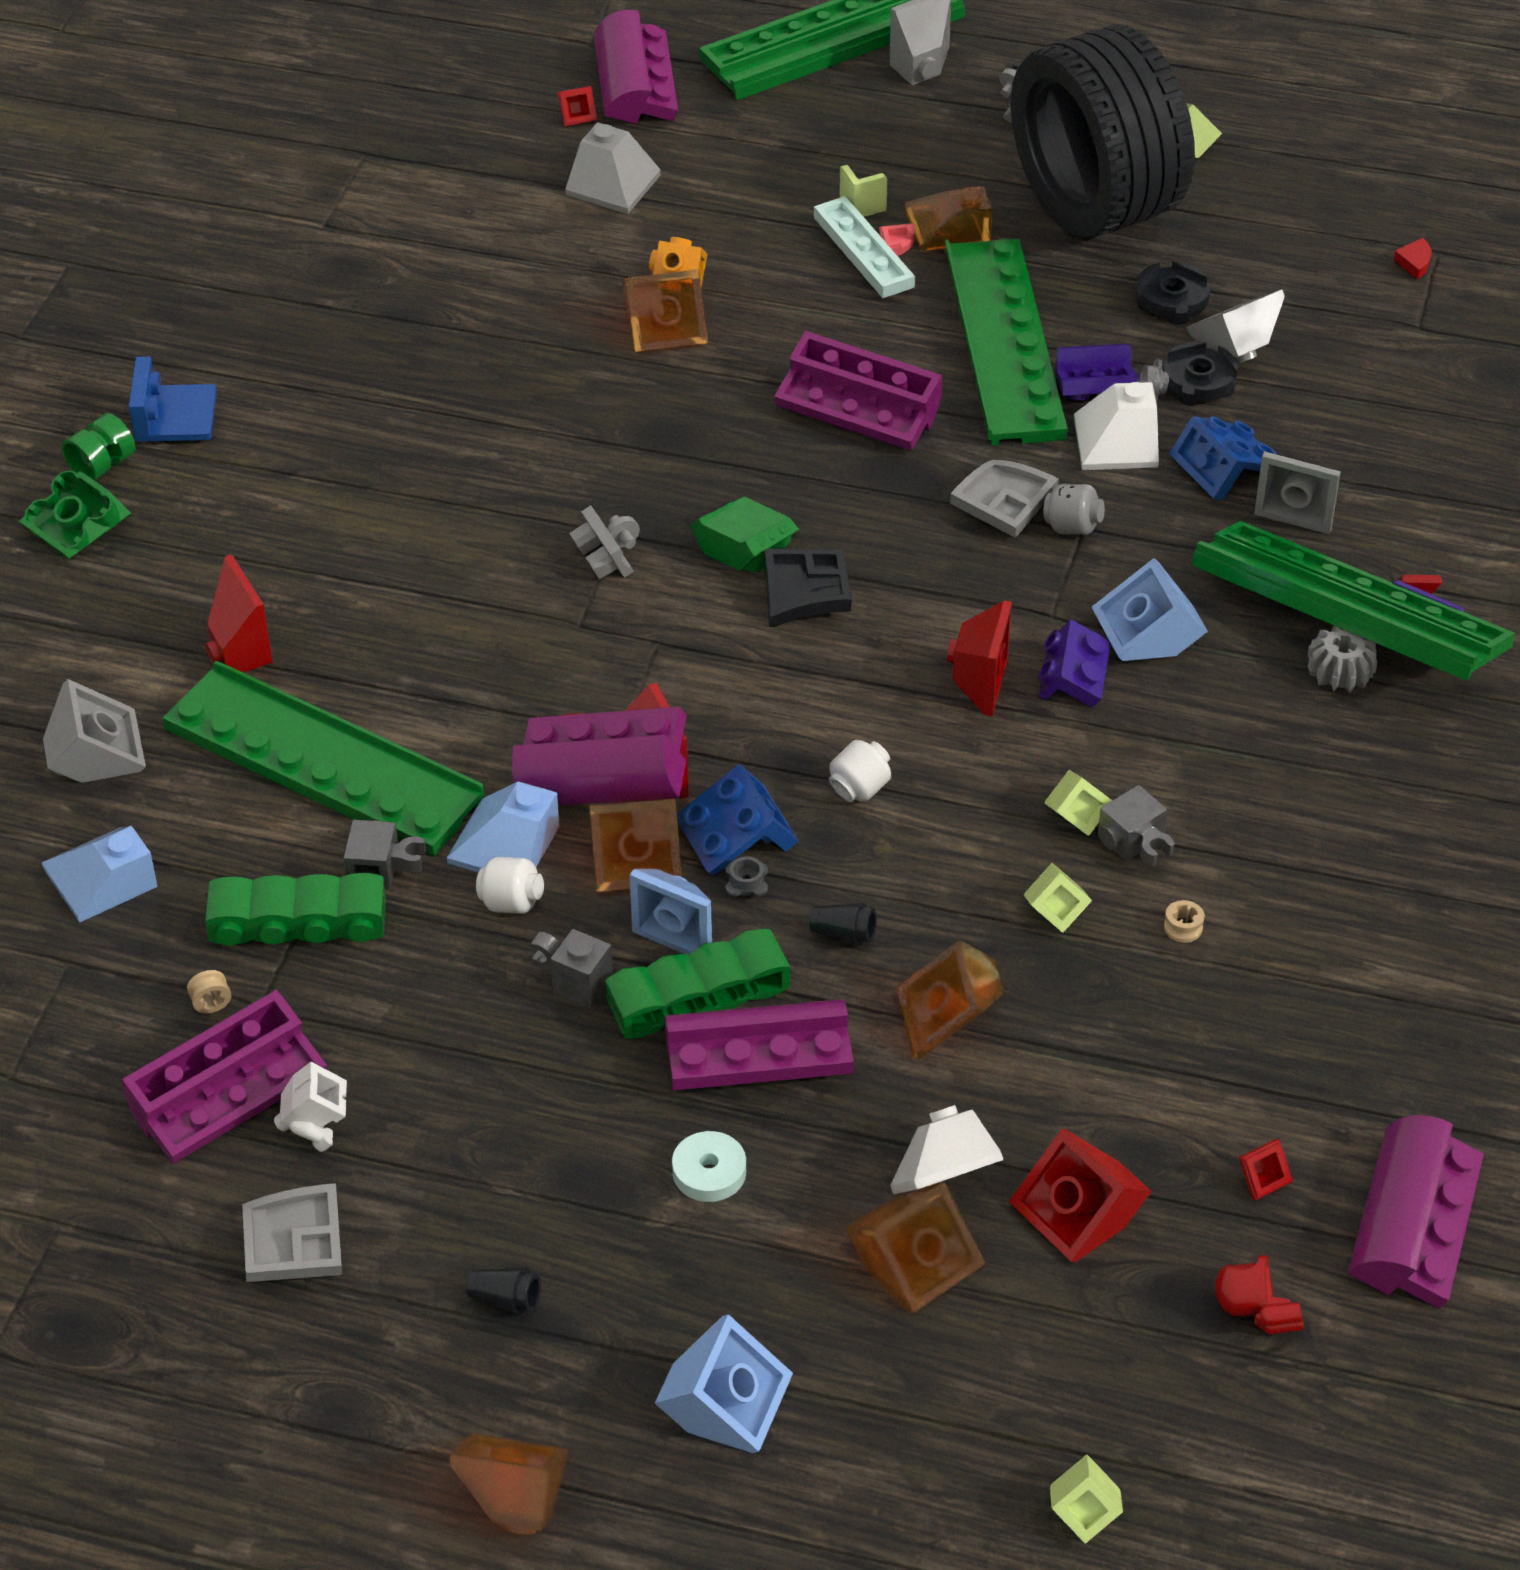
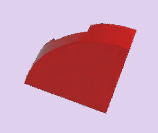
M1421 238L1395 250L1394 261L1416 279H1419L1427 272L1431 261V248L1427 241Z

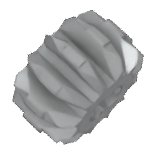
M1333 626L1330 632L1320 630L1318 636L1312 640L1308 649L1309 675L1317 678L1318 686L1331 685L1333 692L1338 687L1345 688L1350 693L1355 686L1365 688L1366 683L1369 681V678H1373V673L1376 672L1377 668L1376 643L1349 631L1341 630L1337 626Z

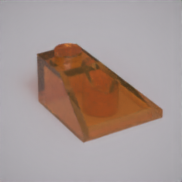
M969 186L962 189L948 190L904 202V209L910 224H915V237L921 251L942 249L947 239H949V243L991 241L992 205L984 186Z
M699 269L624 279L622 286L625 310L634 352L708 344Z
M675 798L621 801L589 806L597 892L630 889V873L633 869H659L673 876L682 877Z
M959 940L896 987L912 1056L918 1060L983 1013L1004 994L994 958Z
M943 1181L885 1202L845 1228L867 1271L909 1313H915L986 1264L946 1183Z
M472 1433L451 1454L450 1466L493 1523L505 1524L506 1530L509 1532L529 1535L536 1533V1530L542 1531L552 1518L569 1448Z

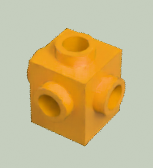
M671 237L670 242L659 241L658 249L652 251L649 270L653 272L652 277L659 283H662V289L674 292H683V287L701 290L708 254L700 247L691 246V240Z

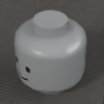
M1059 484L1052 493L1047 494L1044 501V519L1058 534L1088 535L1093 532L1096 524L1101 523L1104 518V501L1098 499L1096 490L1091 485Z

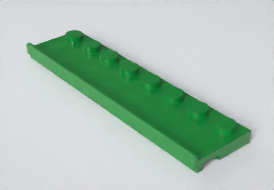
M831 0L700 47L699 59L734 93V98L740 100L890 45L891 8L911 0ZM951 0L950 22L963 18L965 15L963 0Z
M949 239L945 240V255L988 441L990 440L991 446H998L999 440L1020 438L1022 444L1067 440L1068 428L1020 239L949 243Z
M1239 521L1215 533L1214 540L1210 543L1198 542L1196 550L1193 552L1192 565L1196 568L1463 680H1468L1472 672L1513 646L1515 633L1412 592L1385 579L1243 521Z
M215 661L213 668L162 718L165 730L354 820H376L395 823L398 841L401 842L408 837H421L425 839L426 854L435 857L463 826V818L473 807L477 808L484 796L482 783L219 661Z

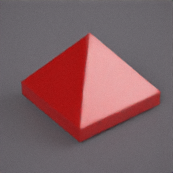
M591 86L557 92L564 127L598 120Z
M1404 574L1397 579L1430 594H1433L1442 584V577L1440 575Z
M1276 1138L1238 1157L1253 1200H1258L1293 1182L1280 1139Z

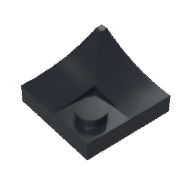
M764 549L763 565L767 590L769 627H776L792 620L817 614L851 612L852 595L843 549Z

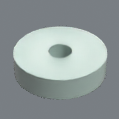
M704 1131L690 1135L680 1142L673 1153L672 1171L674 1182L683 1194L694 1200L702 1202L724 1200L735 1194L745 1181V1152L734 1138L721 1132ZM708 1164H711V1165H714L715 1167H713V1168H705V1167H703V1166L708 1165Z

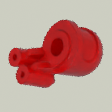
M1268 1255L1258 1256V1261L1254 1263L1227 1264L1220 1269L1216 1276L1215 1294L1219 1305L1226 1313L1235 1317L1255 1315V1325L1269 1335L1304 1330L1300 1302L1291 1303L1289 1299L1274 1297Z

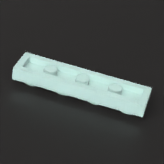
M846 196L814 206V219L882 298L914 288L915 276Z

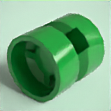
M111 413L101 415L88 424L86 430L81 429L63 441L61 445L62 455L69 468L76 473L79 471L83 472L94 481L110 471L111 466H117L133 455L136 449L134 439L126 425Z

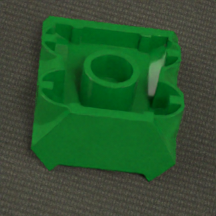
M68 470L59 473L51 484L53 493L46 499L33 501L26 509L25 516L19 520V523L63 557L70 559L109 529L114 528L117 524L128 518L131 512L109 490L81 471L76 473Z
M745 496L734 499L690 525L704 554L739 571L744 569L750 572L764 569V549L785 548L791 542V536L799 530L790 517Z

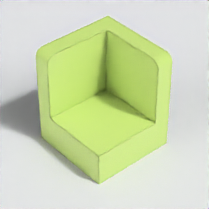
M1186 103L1191 117L1195 141V157L1199 158L1222 133L1193 104Z
M848 165L840 166V198L846 196L863 217L884 212L887 206V178L883 173L858 179Z
M1068 770L1046 799L1045 804L1089 836L1099 823L1100 808L1112 800L1085 779Z
M1053 863L1048 866L1024 894L1031 906L1062 933L1092 901L1080 886Z
M1087 1454L1050 1486L1051 1508L1085 1544L1123 1513L1120 1489Z

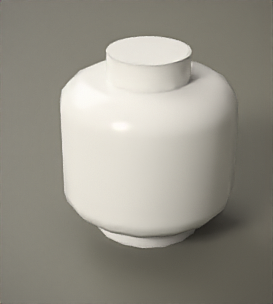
M854 740L829 764L831 774L829 783L846 801L852 802L857 800L866 802L890 780L891 769L887 763L890 760V756L875 741L869 744L862 740Z
M494 857L478 872L476 891L478 898L484 902L490 911L525 914L533 908L536 900L542 897L544 880L542 875L538 874L533 862L529 859Z

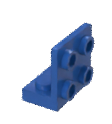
M151 356L136 357L129 402L135 441H197L211 439L217 396L216 385H161L160 372H154Z
M1192 416L1169 453L1213 499L1224 500L1243 469L1260 471L1264 451L1277 455L1271 447L1260 443L1253 436L1254 430L1247 424L1240 421H1235L1234 423L1224 422L1214 416H1211L1209 419Z
M740 764L735 766L675 816L706 871L711 875H716L759 839H762L766 844L773 841L785 852L799 842L765 785Z

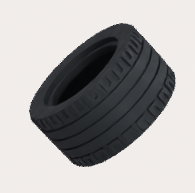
M1112 24L1050 44L1047 47L1031 52L1025 57L1017 68L1012 82L1010 101L1011 121L1016 148L1033 192L1045 211L1060 227L1072 235L1092 239L1169 212L1182 202L1192 183L1195 166V141L1191 117L1183 91L1171 66L1161 51L1147 36L1129 26Z

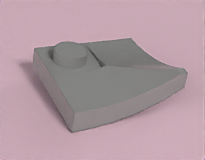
M990 460L974 470L952 491L950 504L1016 538L1043 507L1047 494L1053 492L1054 488L1058 485L1059 479L1024 464L1005 460Z
M336 1183L286 1190L242 1204L246 1282L342 1275Z

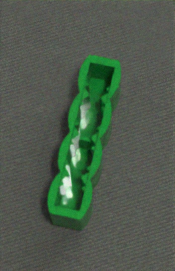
M355 873L341 878L326 874H313L297 879L288 876L272 875L254 880L243 877H222L209 881L205 920L209 941L232 946L252 940L267 944H279L295 939L322 943L338 938L356 942L381 938L384 936L386 907L384 877L371 873Z
M771 929L748 930L730 942L705 943L690 954L666 955L648 967L621 969L605 980L606 1001L624 1039L641 1038L664 1028L665 1015L729 1010L744 1004L748 1000H761L778 995L790 988V965Z

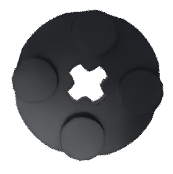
M1172 262V267L1160 268V263L1153 264L1144 269L1138 277L1137 306L1141 310L1148 311L1153 315L1167 318L1172 324H1185L1189 321V317L1201 313L1209 303L1211 289L1210 285L1207 284V276L1201 269L1184 262Z
M1201 341L1185 342L1173 347L1168 352V358L1163 363L1162 380L1165 386L1172 393L1179 396V401L1182 404L1188 406H1195L1200 402L1231 396L1235 391L1238 362L1227 349L1218 346V351L1206 348L1207 342Z

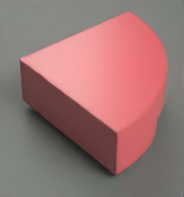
M915 224L879 227V235L893 252L900 256L908 251L914 243Z

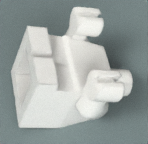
M310 1062L292 1076L281 1093L280 1113L274 1118L276 1127L281 1131L290 1129L294 1134L311 1140L313 1146L318 1151H325L333 1145V1130L323 1128L324 1125L331 1121L339 1122L346 1116V1100L343 1098L346 1097L347 1080Z

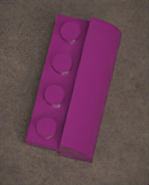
M621 10L608 15L599 23L594 33L604 116L637 124L641 113L674 121L678 113V105L666 30L653 24H641L639 11Z
M805 331L789 358L790 370L774 395L776 406L912 451L923 430L929 431L936 417L942 395V375Z
M681 707L529 718L523 745H514L512 771L514 783L522 782L557 792L558 805L679 798L686 760L680 753V747L687 715Z
M275 990L122 1079V1087L130 1110L147 1138L150 1136L154 1138L173 1165L280 1101L281 1093L292 1076L310 1062L326 1070L327 1064L303 1034L300 1019L278 990Z
M844 999L664 1016L665 1037L673 1090L854 1073V1060L848 1031V1012Z
M1412 1115L1395 1120L1385 1129L1347 1274L1387 1295L1399 1287L1440 1309L1450 1298L1484 1153L1451 1137L1452 1123L1437 1117Z

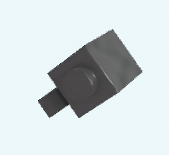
M1140 785L1100 808L1098 837L1106 848L1114 850L1125 861L1141 853L1142 861L1148 866L1154 867L1157 865L1158 853L1155 851L1156 849L1163 851L1168 857L1172 856L1174 851L1173 839L1165 834L1167 809Z
M353 820L344 854L346 875L355 873L381 875L384 877L385 889H390L395 868L408 872L422 871L421 856L412 854L426 853L425 839L421 837H408L398 843L395 823L376 820Z
M575 929L571 930L562 944L555 937L545 932H539L531 943V947L538 950L533 956L532 962L539 967L551 969L553 993L592 1008L606 989L605 980L613 975L611 944Z

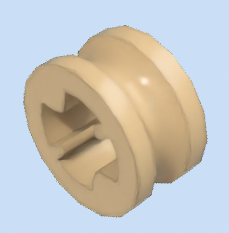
M1186 900L1171 903L1165 913V933L1171 939L1183 943L1198 939L1203 930L1205 917L1203 909L1198 904ZM1178 918H1186L1185 922H1188L1189 920H1191L1192 923H1186V924H1185V923H1183V919H1181L1179 922L1177 921V919H1178Z
M217 970L200 972L193 976L187 985L188 994L192 998V1005L200 1013L217 1012L224 1008L232 997L225 976Z

